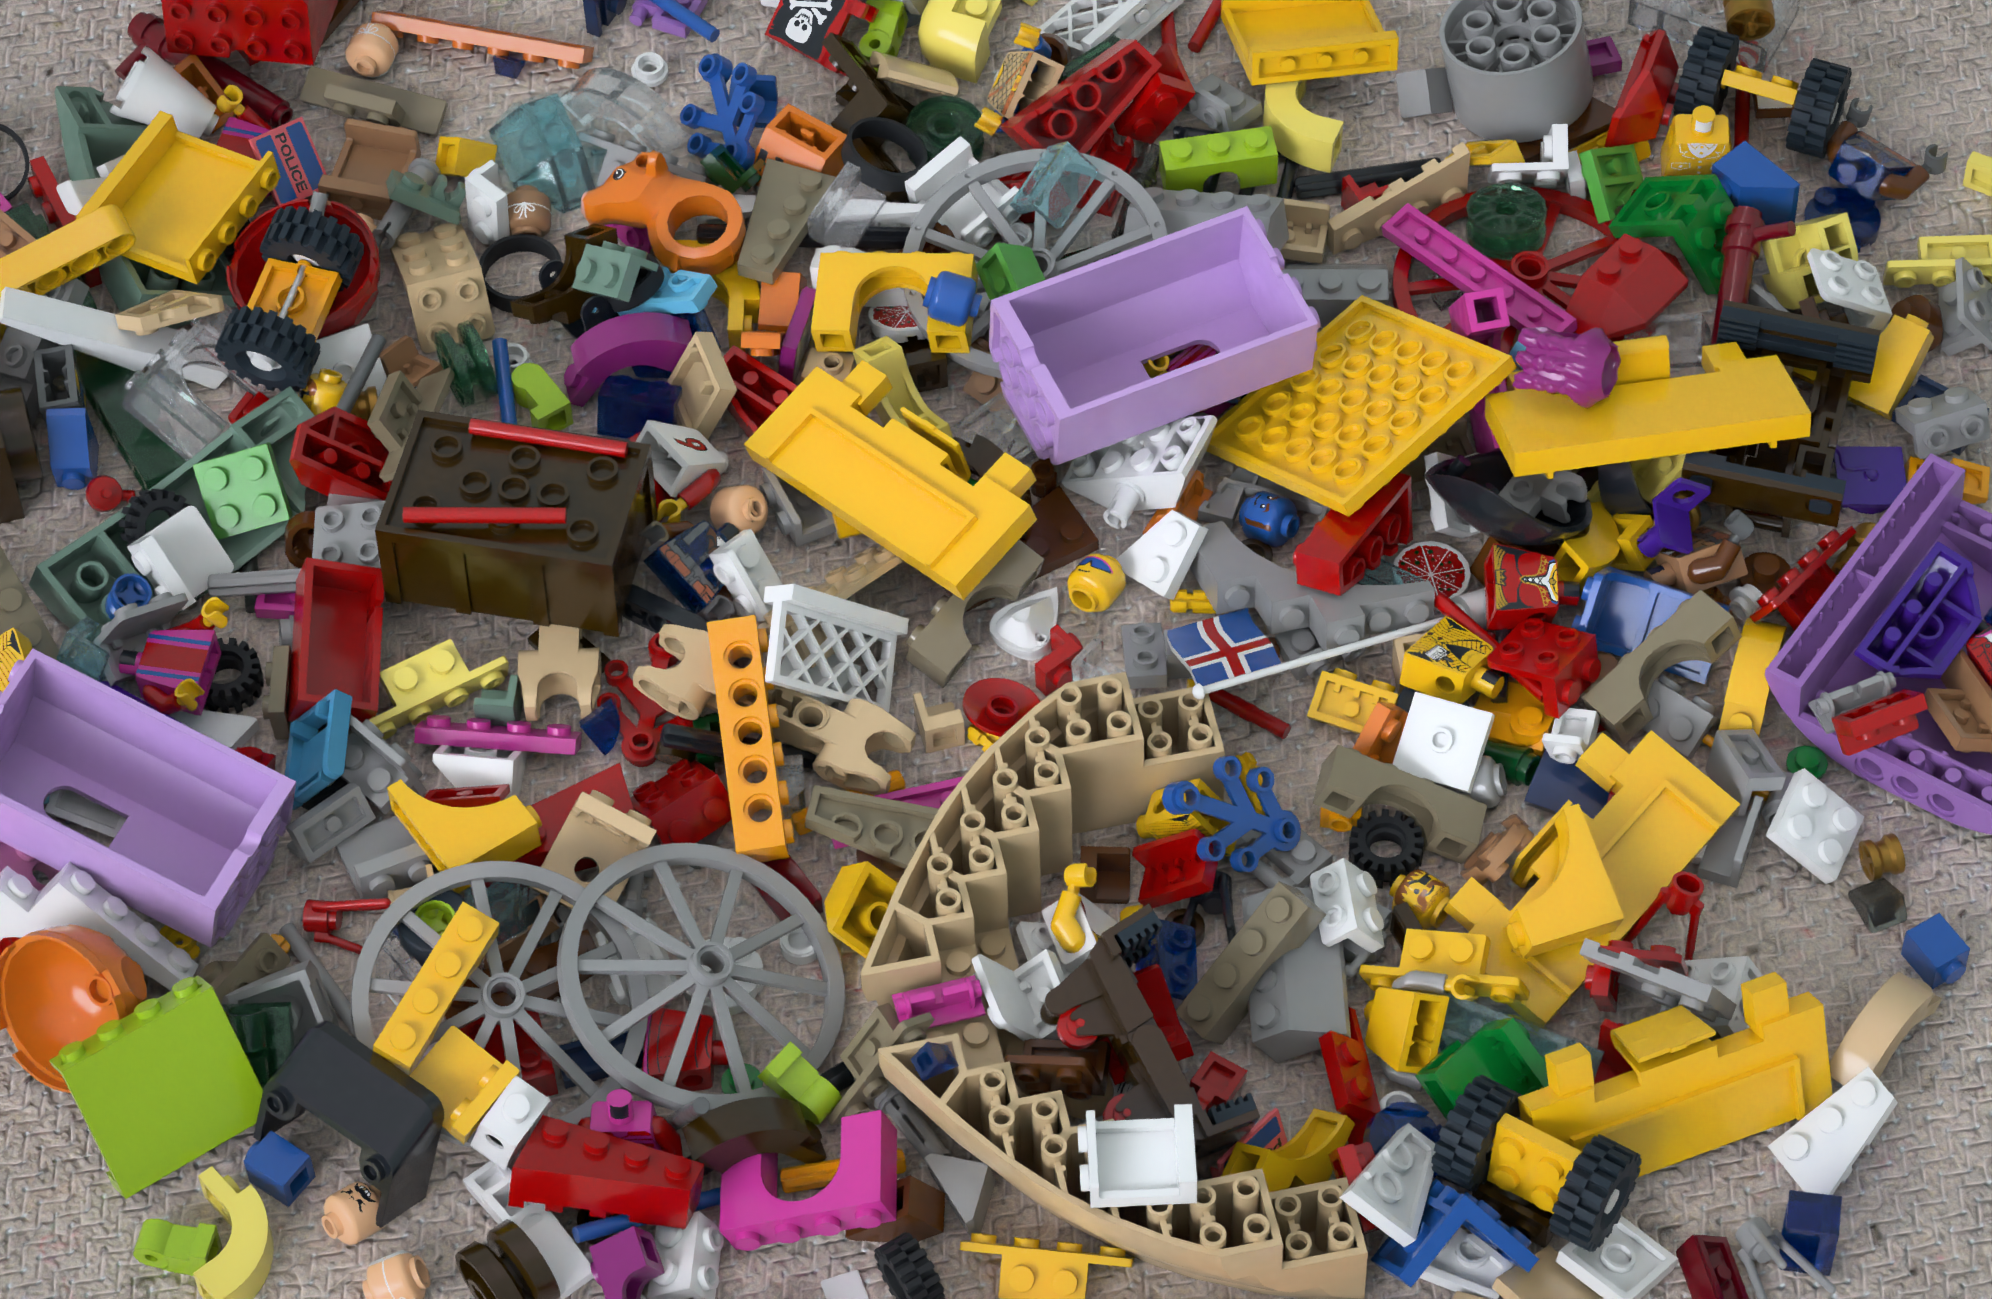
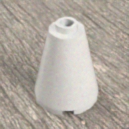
M145 46L141 54L147 56L144 62L141 60L135 61L116 97L122 103L119 108L113 105L110 112L116 116L149 125L159 111H163L173 115L178 131L196 138H200L203 133L210 136L219 119V116L214 114L217 106L152 49Z

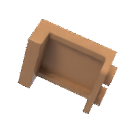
M348 118L344 124L346 140L331 176L322 174L318 183V190L321 193L328 194L327 200L343 204L356 213L365 214L372 219L382 220L394 201L389 199L386 180L392 169L404 174L408 172L411 162L421 157L418 133L405 127H393L367 120L360 121Z

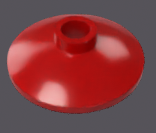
M987 678L969 686L964 694L962 707L966 717L973 725L986 733L1001 737L1037 705L1040 700L1032 690L1021 683L1005 678Z

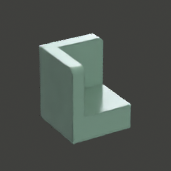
M510 675L508 691L482 689L481 698L474 699L475 718L490 719L491 725L507 726L509 721H520L523 700L518 675Z

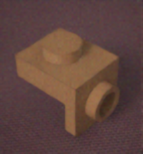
M404 335L383 350L379 356L387 377L389 374L401 370L415 389H417L422 378L444 370L441 363L420 355L413 339L407 335Z

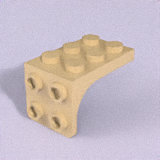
M444 223L436 226L432 231L420 234L417 232H407L399 235L392 248H390V253L407 294L421 350L425 353H431L492 337L495 334V327L482 268L462 223L459 225Z

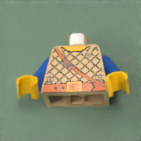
M1023 22L1020 23V30L1018 36L1014 39V43L1025 48L1022 51L1009 52L1000 70L994 77V83L988 94L987 101L995 110L992 111L984 107L981 117L974 124L976 128L990 136H993L995 133L1007 135L999 126L1054 88L1060 79L1065 66L1050 59L1052 50L1050 45L1040 35V28Z

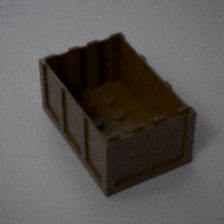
M418 410L375 528L386 602L402 604L404 601L455 609L456 613L468 615L476 612L533 621V625L547 627L550 624L600 631L605 636L619 638L623 627L622 614L647 539L643 535L639 536L638 532L657 520L651 444L585 435L628 442L627 457L622 458L472 435L468 432L471 417ZM403 507L567 508V523H403Z

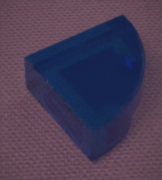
M610 698L579 721L581 729L604 756L615 746L620 730L619 711L613 699Z

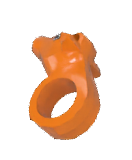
M658 151L641 152L632 162L618 166L601 186L583 193L581 198V213L590 225L620 224L639 229L647 228L649 241L655 257L664 266L675 272L681 269L716 275L739 260L746 235L743 212L735 197L728 190L718 186L681 178L672 174L668 169L664 156ZM702 215L714 216L727 224L726 230L721 237L708 246L688 247L674 240L677 229L682 223L693 217Z

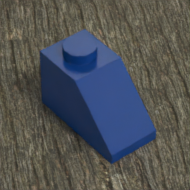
M86 408L46 409L50 466L57 487H64L69 490H80L87 487L89 482L97 477L99 444Z

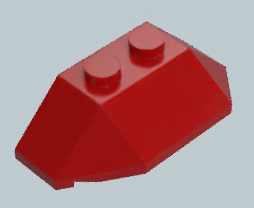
M1657 29L1650 34L1643 35L1612 115L1604 147L1623 146L1655 139L1660 125L1668 126L1676 101V92L1679 88L1678 83L1675 82L1679 66L1666 31Z
M1624 233L1582 274L1565 311L1576 318L1577 329L1573 332L1575 334H1583L1590 329L1598 327L1603 328L1608 338L1620 337L1647 328L1688 287L1689 280L1676 256Z
M334 406L297 425L289 462L301 485L326 496H329L330 493L386 500L393 480L384 482L379 475L389 451L373 435L370 427L367 425L368 421Z

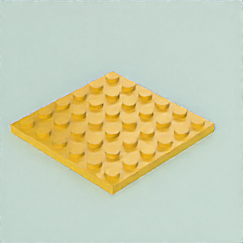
M1361 295L1317 333V351L1314 353L1313 368L1248 393L1239 401L1238 405L1233 406L1217 421L1207 452L1349 517L1359 510L1377 491L1387 485L1411 461L1418 458L1420 453L1439 436L1445 434L1448 428L1466 412L1473 409L1493 388L1500 385L1517 367L1511 355Z

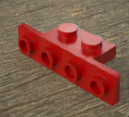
M1851 525L1841 533L1833 529L1816 543L1820 547L1819 550L1816 548L1811 549L1796 562L1800 566L1799 569L1796 567L1791 568L1776 581L1780 588L1777 589L1773 586L1756 600L1760 607L1749 616L1751 620L1755 623L1777 608L1795 631L1836 578V574L1827 565L1826 561L1857 532Z
M1348 1007L1351 1038L1330 1030L1318 1039L1336 1111L1342 1115H1347L1355 1123L1347 1140L1348 1145L1353 1143L1356 1146L1369 1142L1376 1156L1389 1140L1356 1010Z

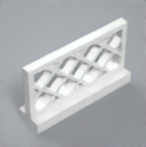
M1071 0L1039 28L1041 29V34H1053L1056 30L1068 28V31L1055 35L1065 40L1070 48L1071 55L1083 58L1089 63L1121 39H1136L1139 41L1185 0H1127L1126 2L1118 0V4L1099 8V5L1117 0ZM1093 7V10L1076 14L1080 9ZM1089 22H1093V24H1094V25H1090V26H1086V27H1082V28L1075 29V26H1077V25H1081V24H1085V23H1089Z
M796 584L765 587L764 603L773 605L765 682L845 705L851 699H862L883 708L889 713L897 635L907 634L909 619ZM787 614L792 616L798 628L791 637L785 628ZM818 623L827 636V639L820 646L811 631ZM847 632H849L856 645L849 654L840 639ZM802 638L811 653L804 661H802L795 648V645ZM875 641L882 642L881 659L876 662L869 648ZM831 647L839 660V663L832 670L824 656ZM785 654L794 669L787 677L780 675L781 660ZM860 655L868 669L861 678L853 665V662ZM814 663H816L823 677L816 685H814L807 671ZM843 671L852 685L845 693H843L836 679ZM872 679L877 687L876 702L871 700L865 688Z

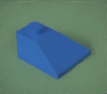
M1743 141L1712 165L1711 174L1717 175L1734 207L1749 206L1758 209L1762 213V220L1765 225L1793 221L1795 224L1800 184L1748 142Z

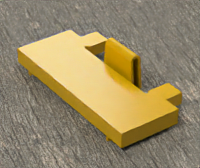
M1666 335L1615 341L1613 343L1618 346L1621 358L1618 368V380L1609 397L1598 401L1590 408L1579 406L1568 395L1513 387L1514 375L1520 371L1511 372L1507 376L1506 392L1491 393L1485 396V419L1514 477L1545 473L1547 479H1553L1554 472L1760 443H1768L1772 449L1777 448V441L1810 437L1811 411L1778 356L1772 355L1746 359L1737 342L1702 346L1701 365L1706 373L1670 378L1669 342Z
M862 360L840 382L816 366L744 443L751 459L964 600L1037 520L1030 504L1020 499L1036 481L1031 468L1005 452L983 477L972 486L968 483L971 472L959 442L937 429L933 424L925 419L923 420L905 407H902L900 411L909 428L894 418L882 427L866 417L893 388L885 374Z
M1652 730L1630 754L1602 732L1580 756L1575 765L1606 792L1612 791L1615 793L1594 819L1582 811L1625 917L1614 932L1590 939L1604 946H1608V941L1610 940L1622 941L1643 913L1657 898L1661 887H1669L1674 874L1682 872L1687 868L1740 806L1739 802ZM1570 800L1561 807L1517 856L1509 874L1511 880L1521 888H1525L1535 876L1539 880L1511 911L1473 877L1453 896L1444 909L1445 912L1469 931L1468 933L1487 935L1491 940L1485 975L1518 977L1523 981L1530 991L1529 999H1515L1514 1003L1507 1005L1539 1032L1546 1027L1585 983L1588 964L1594 965V963L1589 962L1579 954L1584 941L1523 959L1519 948H1514L1509 940L1507 925L1509 924V918L1516 908L1537 899L1551 887L1557 873L1560 856L1559 838L1554 821L1563 808L1572 805Z
M1772 972L1741 983L1745 1022L1750 1028L1711 1041L1709 1037L1716 1035L1715 1030L1682 1005L1611 1030L1610 1036L1614 1047L1633 1070L1594 1084L1591 1054L1580 1042L1545 1055L1549 1086L1518 1097L1521 1121L1582 1151V1153L1583 1148L1587 1143H1591L1594 1136L1598 1137V1134L1603 1135L1641 1155L1642 1161L1639 1166L1640 1173L1638 1177L1791 1120L1797 1119L1800 1121L1833 1095L1823 1004L1809 991L1788 998L1787 982L1776 972Z

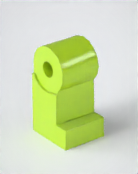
M867 0L866 3L879 9L874 23L868 21V33L859 42L860 52L869 63L872 51L897 57L909 20L903 2Z
M524 363L513 370L511 380L514 399L521 407L529 409L532 427L561 431L574 424L571 402L542 367L534 363Z
M790 1041L757 1077L781 1098L798 1102L804 1118L816 1125H820L842 1099V1096L827 1079L818 1074L819 1072L801 1056L803 1052Z
M151 1218L143 1222L133 1256L139 1262L151 1267L194 1276L193 1273L220 1253L222 1243L216 1225L199 1223L197 1228Z

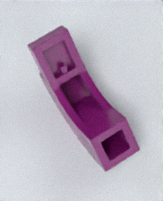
M632 313L606 320L586 331L570 346L574 363L567 367L564 374V384L566 385L571 404L584 407L606 378L626 367L648 365L673 372L693 337L689 320L664 313Z

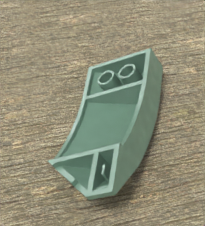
M56 86L54 93L70 180L101 178L96 168L125 155L148 125L112 114L110 109L113 104L103 100L104 93L92 87ZM224 252L216 260L213 269L205 274L198 285L121 255L99 266L103 281L120 312L171 290L222 295L225 310L237 306L228 287L226 270L227 265H230ZM211 315L203 316L200 318L184 321L181 323L165 327L177 329L182 326L201 320L203 318L209 317Z
M289 386L231 424L229 429L150 488L149 491L151 489H162L182 495L187 499L185 501L186 504H191L198 509L213 532L192 465L270 442L294 517L296 514L305 511L306 486L301 485L289 459L297 425L315 415L293 388ZM123 509L37 565L29 582V586L51 613L90 645L102 632L101 627L112 621L106 613L105 602L118 577L130 573L142 576L151 586V599L155 597L153 592L155 588L147 576L142 575L131 559L132 554L126 547L129 542L122 540L120 533L125 532V528L119 527V520H125L126 514L121 513ZM163 510L152 512L146 520V532L148 533L169 519V515ZM289 520L218 540L234 565L231 573H236L284 535ZM208 589L199 594L194 599L198 601L200 598L209 593Z

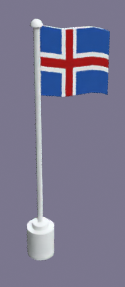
M1485 588L1461 594L1451 599L1483 629H1487ZM1248 608L1167 630V641L1171 651L1191 673L1195 683L1192 689L1193 696L1196 699H1204L1207 693L1431 629L1445 616L1285 663H1281L1273 644L1253 623Z

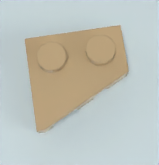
M171 290L117 313L115 316L118 329L135 331L136 335L143 336L153 334L159 328L222 312L225 308L222 295Z

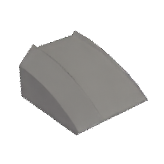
M311 960L298 963L249 983L223 996L222 1000L223 1010L254 1072L282 1064L305 1032L319 1022L329 1021L339 1027L337 1015L333 1010L319 975V970Z

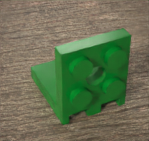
M1717 175L1646 177L1608 226L1614 238H1620L1624 233L1634 238L1673 236L1706 295L1718 294L1724 256L1721 253L1724 237L1728 235L1725 231L1726 219L1731 215L1732 209L1735 207Z

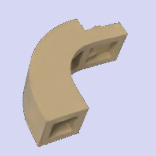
M1901 972L1894 974L1873 995L1847 1031L1829 1063L1831 1078L1844 1086L1869 1067L1879 1079L1904 1037L1917 1023L1935 1013L1942 998L1935 995L1927 983L1916 978H1909Z

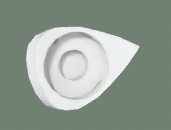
M1057 587L1010 603L997 611L989 623L990 635L993 641L1008 654L1021 659L1033 661L1044 657L1051 649L1050 629L1058 622Z

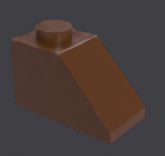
M911 1175L897 1180L896 1221L881 1223L878 1227L870 1229L861 1227L846 1230L845 1238L853 1241L889 1242L907 1232L912 1235L913 1239L916 1238L919 1242L944 1233L945 1193Z

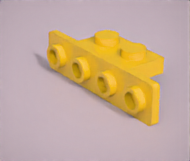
M1406 929L1399 968L1360 965L1359 975L1373 991H1376L1378 987L1392 988L1394 980L1410 971L1419 970L1447 974L1448 979H1453L1459 974L1477 976L1480 981L1468 980L1465 983V993L1472 996L1490 997L1491 1000L1498 1003L1512 1004L1515 1002V999L1528 1000L1530 993L1526 985L1518 977L1485 975L1491 940L1487 935ZM1446 991V994L1454 997L1451 992Z
M971 1233V1240L960 1241L959 1249L962 1251L1002 1254L998 1298L1086 1299L1089 1263L1132 1268L1135 1257L1125 1256V1250L1112 1246H1100L1099 1253L1082 1252L1083 1244L1057 1241L1056 1249L1039 1247V1239L1014 1237L1013 1245L996 1243L997 1235Z

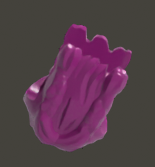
M1526 327L1521 329L1518 341L1526 347V350L1518 351L1515 357L1516 362L1523 368V371L1514 375L1513 387L1568 395L1575 403L1584 408H1590L1598 401L1609 397L1618 380V368L1621 358L1618 346L1608 339L1603 328L1595 327L1583 334L1556 332L1548 327Z

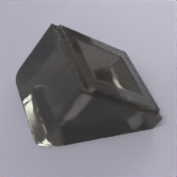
M1885 878L1848 892L1849 899L1871 933L1879 932L1907 920L1904 894Z

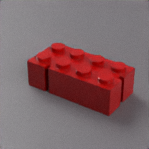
M306 557L296 579L288 721H295L335 689L352 696L350 715L359 722L363 723L366 719L369 720L376 716L379 699L383 608L381 605L384 601L381 568Z

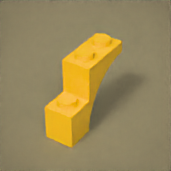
M1313 1108L1309 1118L1299 1132L1290 1141L1275 1150L1237 1142L1221 1176L1262 1168L1269 1192L1328 1181L1333 1172L1328 1154L1336 1148L1345 1146L1355 1123L1347 1115Z

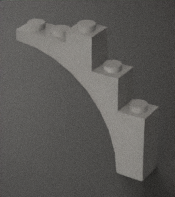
M1223 521L1203 525L1209 530L1190 566V570L1205 592L1217 615L1255 607L1271 635L1310 627L1323 651L1364 640V636L1405 628L1434 619L1435 589L1429 580L1400 585L1355 584L1341 596L1297 584L1296 572L1278 566L1253 552L1234 536Z

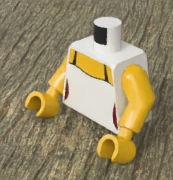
M1074 863L1066 867L1064 879L1068 886L1067 891L1062 890L1059 900L1041 911L1061 963L1071 973L1087 959L1101 934L1118 923L1079 893L1080 888L1092 887L1096 883V869L1094 867H1087L1086 863ZM1143 905L1123 908L1120 912V921L1141 909Z

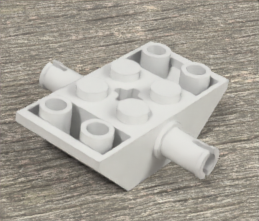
M1214 415L1184 417L1077 457L1071 462L1070 468L1062 480V484L1065 488L1108 508L1103 514V519L1108 525L1116 529L1126 527L1133 511L1175 508L1208 449L1218 420Z

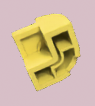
M929 0L921 16L918 38L921 52L929 61L930 66L948 70L956 78L977 84L990 56L988 37L1002 10L1001 0Z
M1847 212L1796 223V233L1794 236L1762 241L1769 273L1762 275L1768 291L1777 298L1784 308L1792 310L1801 309L1799 301L1812 296L1816 304L1825 301L1819 294L1807 259V254L1812 248L1822 251L1831 250L1842 257L1858 261V250Z

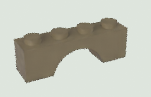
M1018 540L964 600L954 594L950 598L943 595L930 613L934 616L926 627L919 624L908 637L906 643L910 646L906 660L944 688L967 661L972 648L963 626V615L977 602L989 598H1004L1016 602L1038 576L1045 559Z
M1700 589L1692 598L1683 601L1676 612L1662 625L1651 630L1647 639L1635 650L1625 654L1619 660L1617 666L1603 679L1591 685L1588 692L1582 697L1587 709L1597 711L1600 716L1599 724L1624 745L1653 719L1648 698L1655 679L1665 669L1679 662L1699 660L1713 664L1742 637L1734 617Z
M1337 745L1322 763L1313 799V804L1349 819L1360 808L1371 804H1384L1399 809L1408 817L1410 816L1414 819L1415 825L1419 826L1422 830L1421 836L1424 838V848L1460 864L1479 845L1487 809L1486 804L1473 800L1466 794L1456 793L1436 785L1432 780L1419 778L1398 769L1393 764L1380 762L1361 754L1356 749L1346 748L1341 745Z
M1278 881L1176 1009L1177 1015L1203 1039L1223 1045L1248 1014V999L1260 977L1281 956L1301 947L1327 914L1299 889Z

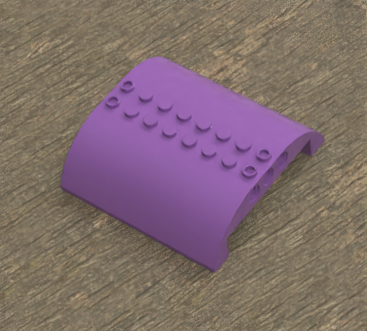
M1930 453L1766 668L1765 678L1779 705L1794 725L1831 759L1866 781L1942 819L1977 832L1992 835L1991 752L1972 751L1964 753L1955 751L1926 709L1916 713L1919 723L1918 729L1847 756L1842 753L1836 731L1826 734L1808 705V702L1820 698V694L1823 692L1829 694L1876 675V672L1879 670L1855 656L1854 652L1937 541L1972 562L1973 578L1978 592L1982 620H1985L1992 626V513L1962 500L1965 469ZM1964 646L1963 650L1967 654L1966 646ZM1894 677L1896 687L1892 688V691L1895 693L1908 689L1925 694L1927 688H1947L1941 681V678Z

